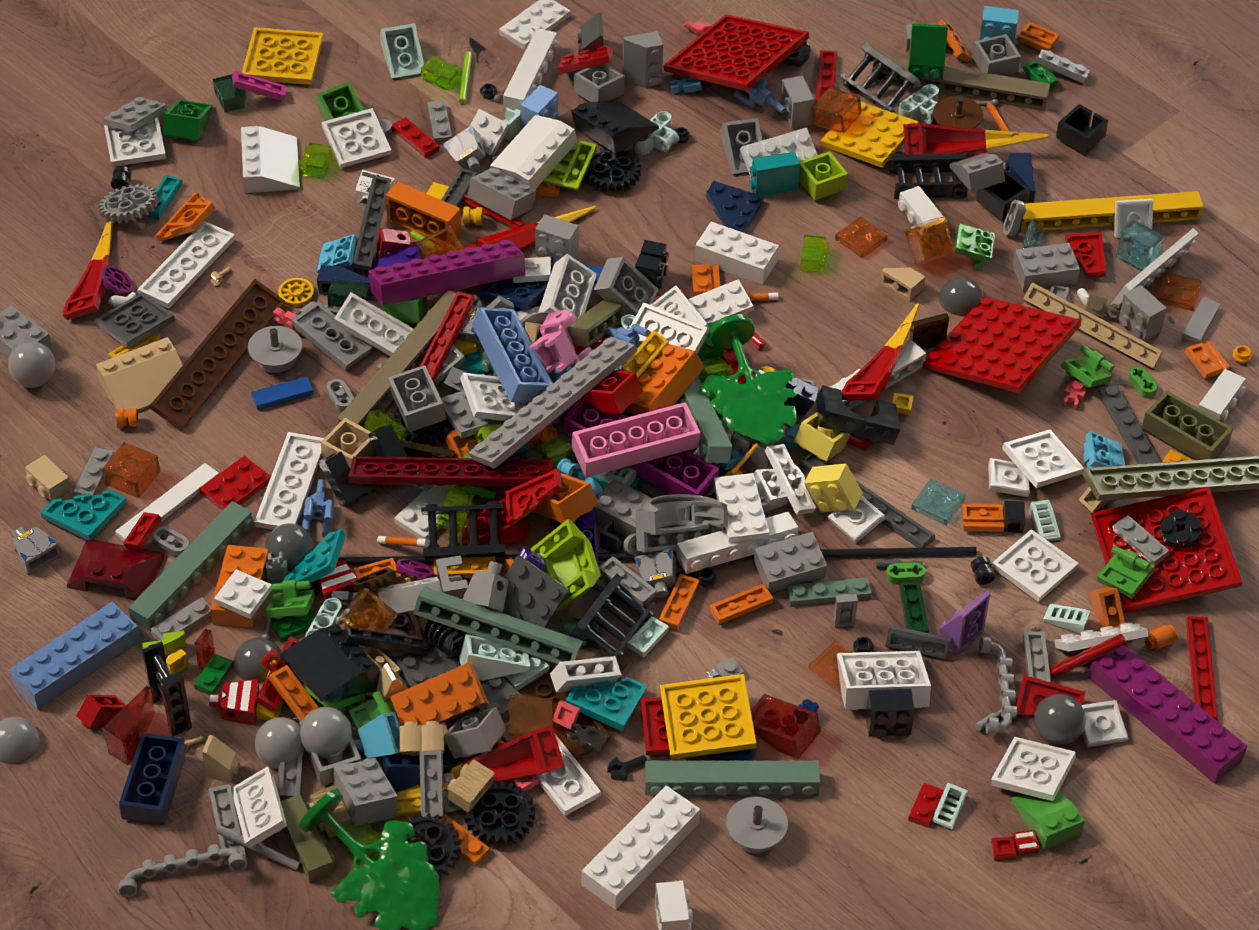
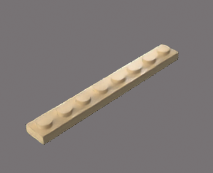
M1033 282L1023 298L1047 312L1080 319V330L1154 369L1164 351Z

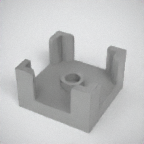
M461 556L436 560L437 577L440 581L441 592L451 596L464 595L468 588L467 581L462 580L461 575L449 577L446 568L462 565Z

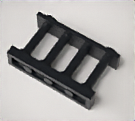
M865 43L862 47L865 58L849 77L842 73L839 75L843 81L842 84L849 90L851 88L881 109L896 113L893 107L905 92L912 87L919 90L922 84L916 76ZM875 61L877 63L876 69L862 86L854 82L870 62ZM887 69L890 71V76L874 95L867 91L881 72ZM900 78L903 80V85L887 104L880 100L893 82Z
M963 154L891 155L890 174L897 173L899 183H895L894 199H899L900 192L917 186L923 190L928 198L967 197L968 188L950 168V164L964 160ZM933 172L935 182H924L923 173ZM941 172H951L953 182H942ZM905 173H915L917 183H906Z
M488 501L486 505L438 507L437 504L425 505V508H421L422 515H428L430 545L427 548H423L424 560L455 556H506L505 544H501L498 536L497 512H503V504H499V501ZM489 512L491 540L489 545H480V542H478L477 513ZM469 513L470 543H468V546H460L458 543L456 514ZM448 514L450 541L448 547H439V544H437L436 515Z
M616 573L570 632L569 636L577 639L580 634L582 636L586 635L609 653L610 657L615 656L618 662L624 654L622 649L640 624L643 621L647 622L653 615L651 610L656 603L652 601L646 609L620 589L621 587L618 584L623 577ZM610 595L618 597L640 615L639 619L635 622L610 602L611 599L608 597ZM600 608L608 610L631 628L627 635L603 618L598 610ZM589 622H596L621 642L618 647H613L590 629Z
M162 641L149 645L147 648L142 649L151 702L155 703L161 700L163 703L169 732L174 737L192 728L184 677L180 671L171 674L168 670Z

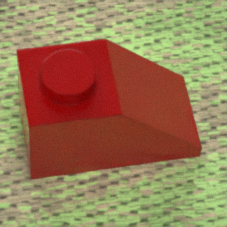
M87 695L76 717L88 729L104 728L125 713L129 707L116 695Z

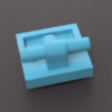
M353 234L323 244L317 272L319 273L321 265L341 266L354 272L352 263L358 238Z
M1092 431L1085 435L1086 442L1083 444L1084 465L1087 468L1125 465L1122 443Z

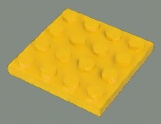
M254 27L242 73L271 82L312 85L323 42V33Z
M857 100L820 140V144L822 147L883 168L891 159V155H894L904 144L903 124L919 123V121Z
M744 674L660 685L671 760L757 748Z

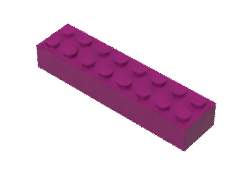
M502 240L496 244H483L477 248L468 247L458 252L449 251L444 255H431L425 259H413L411 262L394 263L388 267L379 266L368 271L370 291L382 306L440 294L447 290L454 291L526 275L524 253L511 240Z
M581 399L564 418L563 434L572 438V434L575 431L628 417L622 413L603 412ZM688 450L627 466L636 470L637 476L671 495H698L706 497L714 486V478L718 477L719 474L718 467L711 463H706L704 459Z
M1126 645L1097 658L1091 663L1088 678L1111 698L1117 700V703L1214 784L1243 761L1247 749L1245 743Z

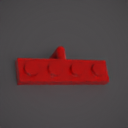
M291 636L281 653L299 641ZM271 649L260 661V664L270 671L269 675L286 666L280 655L275 664L271 662L278 654L275 649ZM268 675L255 701L273 712L277 708L282 696L268 679Z

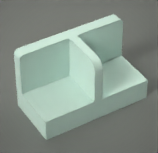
M509 108L505 109V119L503 121L508 123L510 127L504 138L509 141L521 130L520 110L517 108L514 111Z

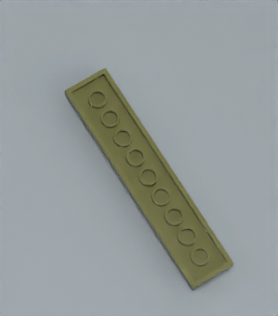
M1259 456L1084 468L1083 476L1098 501L1181 495L1206 487H1210L1211 492L1259 489Z

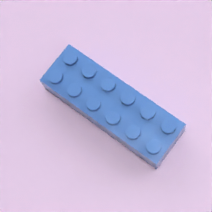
M480 307L472 326L511 402L530 403L534 397L540 395L549 385L553 384L536 351L530 350L529 347L532 343L515 310Z
M112 601L10 668L12 684L38 710L140 642L138 626Z

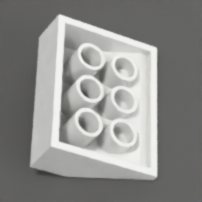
M535 115L490 167L497 168L504 174L513 176L516 180L536 189L578 142L575 130L559 120Z
M261 126L241 127L245 193L300 190L297 137Z
M920 651L837 653L841 694L845 709H866L869 691L911 689L914 708L929 707L931 684Z

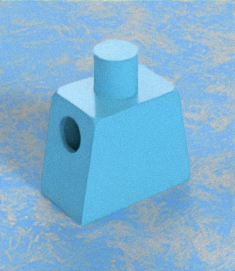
M395 712L381 714L359 728L360 739L354 741L358 752L364 751L367 758L400 753V726Z

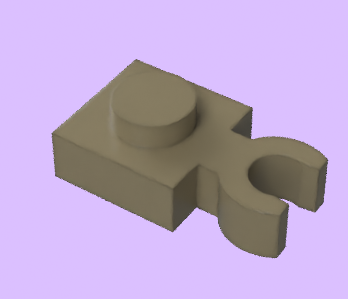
M1089 294L1084 310L1099 318H1103L1105 313L1108 318L1115 319L1117 316L1111 313V309H1119L1120 306L1117 304L1107 305L1108 299Z

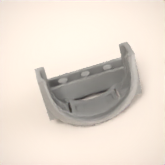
M665 495L652 498L642 509L636 510L637 550L651 552L670 548L677 549V543L715 533L716 526L721 528L728 527L727 504L698 495ZM689 506L691 507L692 514L691 521L689 520ZM671 525H685V526H678V527L659 528V527L671 526Z

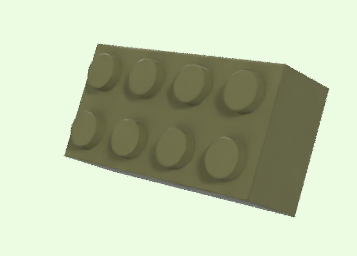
M1167 390L1145 412L1142 424L1144 430L1196 460L1216 459L1229 445L1233 431L1232 427Z

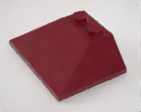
M93 539L90 541L86 540L67 583V588L87 591L90 582L123 588L126 599L136 600L155 581L165 553L147 549H128L125 545Z

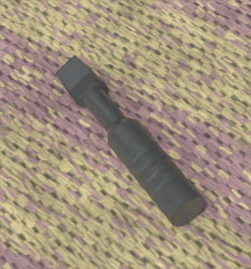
M876 560V568H887L894 563H920L923 565L922 561Z

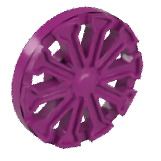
M105 266L101 270L100 279L108 289H112V292L127 295L132 291L133 282L124 271L115 266Z
M399 559L397 561L396 569L403 574L406 573L409 577L414 578L416 576L417 579H428L434 575V570L421 562L410 559Z

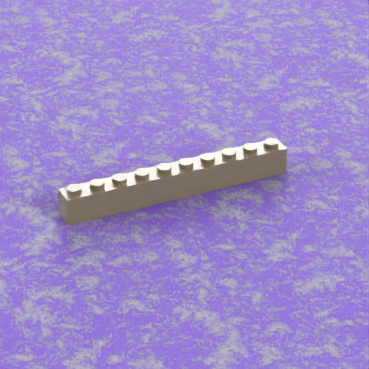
M888 57L908 71V60ZM875 61L873 64L872 72L877 67V63ZM948 66L944 67L943 80L918 78L922 84L920 89L928 84L937 86L939 93L984 101L997 99L1002 104L1043 111L1046 108L1050 87L1049 83ZM887 69L882 71L874 82L884 83L890 76V71ZM899 78L892 85L902 86L903 80Z
M447 290L439 298L433 308L428 311L414 330L407 335L406 339L396 348L390 358L384 362V365L373 375L359 394L352 399L347 408L340 413L337 418L339 423L344 418H347L367 430L394 400L388 377L420 367L456 295L455 292Z

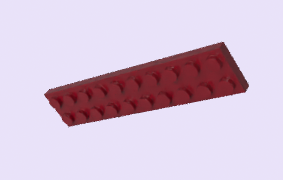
M353 456L348 478L349 483H355L356 485L519 486L553 471L554 460L506 459L494 469L471 458Z

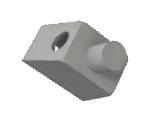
M490 561L487 572L475 571L463 600L503 612L509 581L499 576L502 565Z

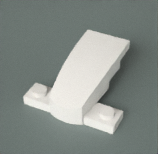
M785 445L767 446L765 453L773 469H759L754 472L761 504L765 511L791 503L796 515L813 513L816 506L804 484L805 477L796 464L793 463Z

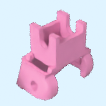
M561 310L549 313L540 327L542 337L529 347L530 350H536L547 374L555 368L558 372L564 370L568 365L574 367L577 362L583 360L592 351L590 347H587L579 355H576L572 338L567 330V327L577 321L572 311Z

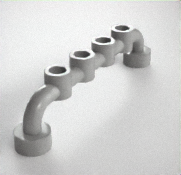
M981 636L979 653L989 654L990 650L998 655V684L1001 687L1000 701H1002L1001 717H1003V722H999L996 717L989 716L985 727L987 734L995 735L997 731L1008 729L1012 719H1015L1017 715V707L1011 706L1010 703L1014 702L1016 695L1015 690L1009 689V686L1012 687L1014 674H1009L1007 671H1010L1012 668V658H1007L1005 650L999 644L991 642V637Z
M217 844L210 845L208 852L199 854L195 849L188 850L186 857L177 859V856L169 854L165 856L164 863L156 864L154 860L148 859L142 863V868L132 870L119 883V894L125 898L135 896L137 893L136 878L143 876L145 878H153L156 873L165 871L167 873H175L178 868L186 866L196 868L200 863L208 861L218 863L225 857H229V868L231 871L242 872L247 868V859L244 854L236 849H221Z

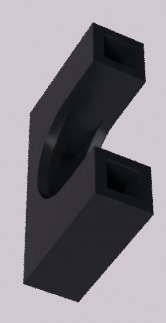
M822 385L816 399L819 427L890 445L895 444L901 430L896 404L878 399L871 417L862 416L852 412L844 405L840 389Z
M392 424L383 425L368 434L378 457H408ZM335 452L318 462L339 504L350 506L359 501L358 497L363 494L364 496L375 492L374 488L379 486L376 484L356 485L355 483H349L350 467L342 452Z

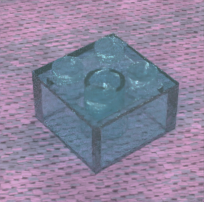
M1133 219L1121 231L1116 258L1139 271H1143L1161 256L1165 236Z

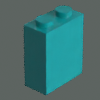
M795 151L753 158L752 166H750V190L761 196L798 190L800 163Z

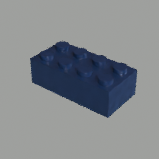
M141 733L119 802L122 819L165 825L186 757L184 738Z

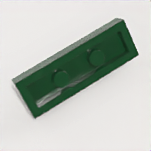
M920 581L900 582L899 591L906 629L929 633Z

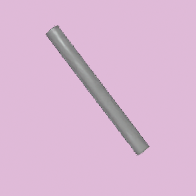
M221 825L218 827L217 834L249 848L244 842L243 835ZM260 843L249 848L296 871L300 865V862Z

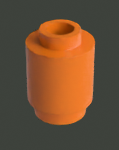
M1162 625L1148 632L1145 644L1153 651L1167 647L1177 639L1176 630L1172 625Z

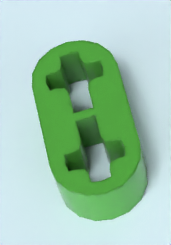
M1139 366L1132 367L1129 371V382L1142 397L1153 398L1157 391L1156 382L1144 368Z
M894 563L887 567L886 579L892 584L922 582L925 576V567L920 563Z

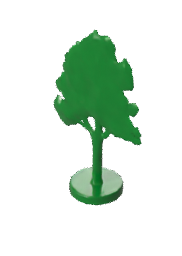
M729 315L712 325L709 336L712 344L717 348L734 349L739 364L738 372L727 378L714 374L709 375L700 387L701 393L707 397H710L712 394L716 395L710 402V405L713 406L718 414H722V420L728 428H732L733 431L742 434L744 437L748 436L764 442L766 445L770 441H779L785 433L783 425L788 424L794 427L793 425L797 421L796 408L784 405L788 397L795 398L797 395L791 388L785 389L787 383L794 378L793 370L784 369L782 371L760 374L759 371L752 369L748 364L743 345L754 336L755 327L753 321L746 315ZM742 374L746 377L745 384L738 383V378Z
M336 788L320 798L303 816L299 826L305 832H308L324 822L354 855L353 866L355 869L349 872L338 887L333 888L331 897L336 898V902L344 904L346 900L359 902L355 906L357 918H364L367 911L379 913L374 923L379 930H401V927L409 930H428L431 926L436 927L438 901L440 900V878L435 872V867L428 863L427 844L422 841L416 843H409L407 841L408 838L415 836L412 824L395 820L388 821L384 825L381 839L373 844L364 845L350 835L331 815L343 798L342 793ZM376 851L380 854V857L377 861H373L365 852ZM361 860L363 862V867L360 866L358 861Z

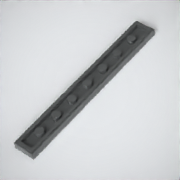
M810 452L800 461L799 466L810 473L812 467L833 464L817 458L815 454ZM856 481L863 492L862 496L885 515V519L881 522L917 548H925L935 540V535Z

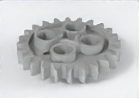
M130 184L127 188L122 186L121 190L115 189L116 192H109L110 196H104V199L100 200L101 204L98 205L103 219L112 223L118 221L120 224L122 221L128 223L131 219L135 221L137 217L142 218V215H149L148 211H154L153 208L157 207L159 198L155 188H151L150 185L146 187L145 184L142 186L136 184L132 187V184Z

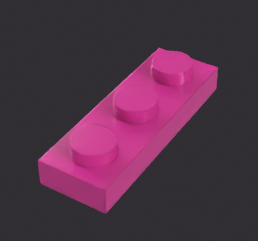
M237 71L233 73V87L253 92L256 95H264L273 100L284 101L286 97L284 85Z

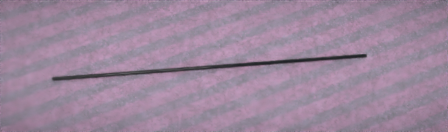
M976 547L820 549L823 557L977 554ZM627 552L598 553L599 561H607L612 556L619 561L635 560L634 557H636ZM519 554L487 557H495L496 563H505V559H515ZM750 555L740 559H751L754 558V555ZM423 556L338 558V561L344 560L348 565H368L393 558L396 564L399 559H410L423 564H434V559L424 560Z

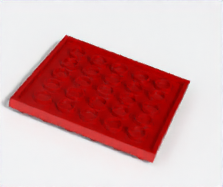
M725 14L665 63L663 68L665 72L748 91L798 47L803 45L810 36L807 31Z
M983 297L981 303L973 308L947 335L946 339L942 340L926 357L922 366L928 370L1020 393L1081 327V320Z
M1210 487L1192 490L1181 495L1165 496L1091 513V520L1105 565L1115 555L1111 553L1113 546H1117L1125 551L1130 550L1138 554L1141 559L1147 561L1113 531V525L1127 515L1169 550L1170 555L1155 566V571L1133 599L1119 593L1123 613L1242 587V580ZM1177 509H1183L1185 512L1194 514L1202 523L1201 538L1192 547L1180 546V549L1168 546L1162 539L1160 532L1161 522L1167 515ZM1178 528L1177 532H1185V528Z

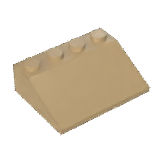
M168 337L96 364L98 379L116 410L117 408H124L125 410L137 408L138 412L149 408L154 399L183 366L176 349Z

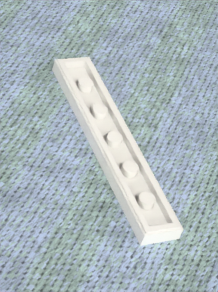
M204 463L115 531L116 536L125 541L143 512L159 514L162 521L199 494V488L219 473Z

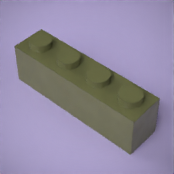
M601 301L577 318L574 324L567 327L573 344L587 348L606 335L605 330L607 327L614 329L620 325L621 318L623 317V304Z
M300 794L281 801L287 826L283 829L308 882L312 883L334 874L333 865L336 864V860L332 851L328 852L326 849L328 844L325 836L320 835L318 832L320 830L319 825L308 832H305L299 826L301 819L310 809L308 801L304 802Z

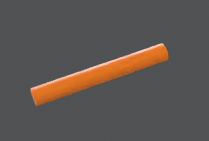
M989 102L987 108L1000 130L1009 131L994 104Z

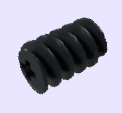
M429 619L423 627L424 637L446 656L456 657L460 655L465 637L457 629Z

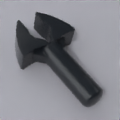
M642 755L627 762H620L618 757H615L609 763L607 772L618 769L619 771L611 773V779L627 780L628 774L626 772L645 764L647 758Z

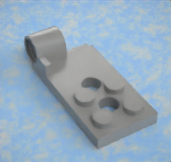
M310 302L297 311V316L291 319V323L297 331L344 370H347L372 352V345L332 323L335 315L320 302ZM327 334H334L336 337H329ZM341 346H349L350 348L344 349Z

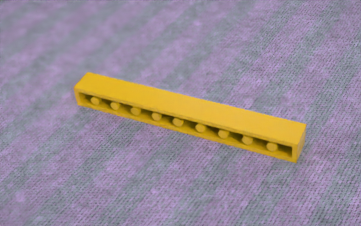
M1198 191L1025 203L1026 212L1020 222V231L1022 233L1115 226V201L1152 199V223L1200 220L1203 204Z

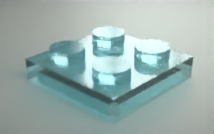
M930 478L912 503L911 509L947 526L964 502L966 494Z

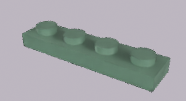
M868 577L787 585L786 590L790 606L835 602L836 596L844 594H857L858 600L871 598Z

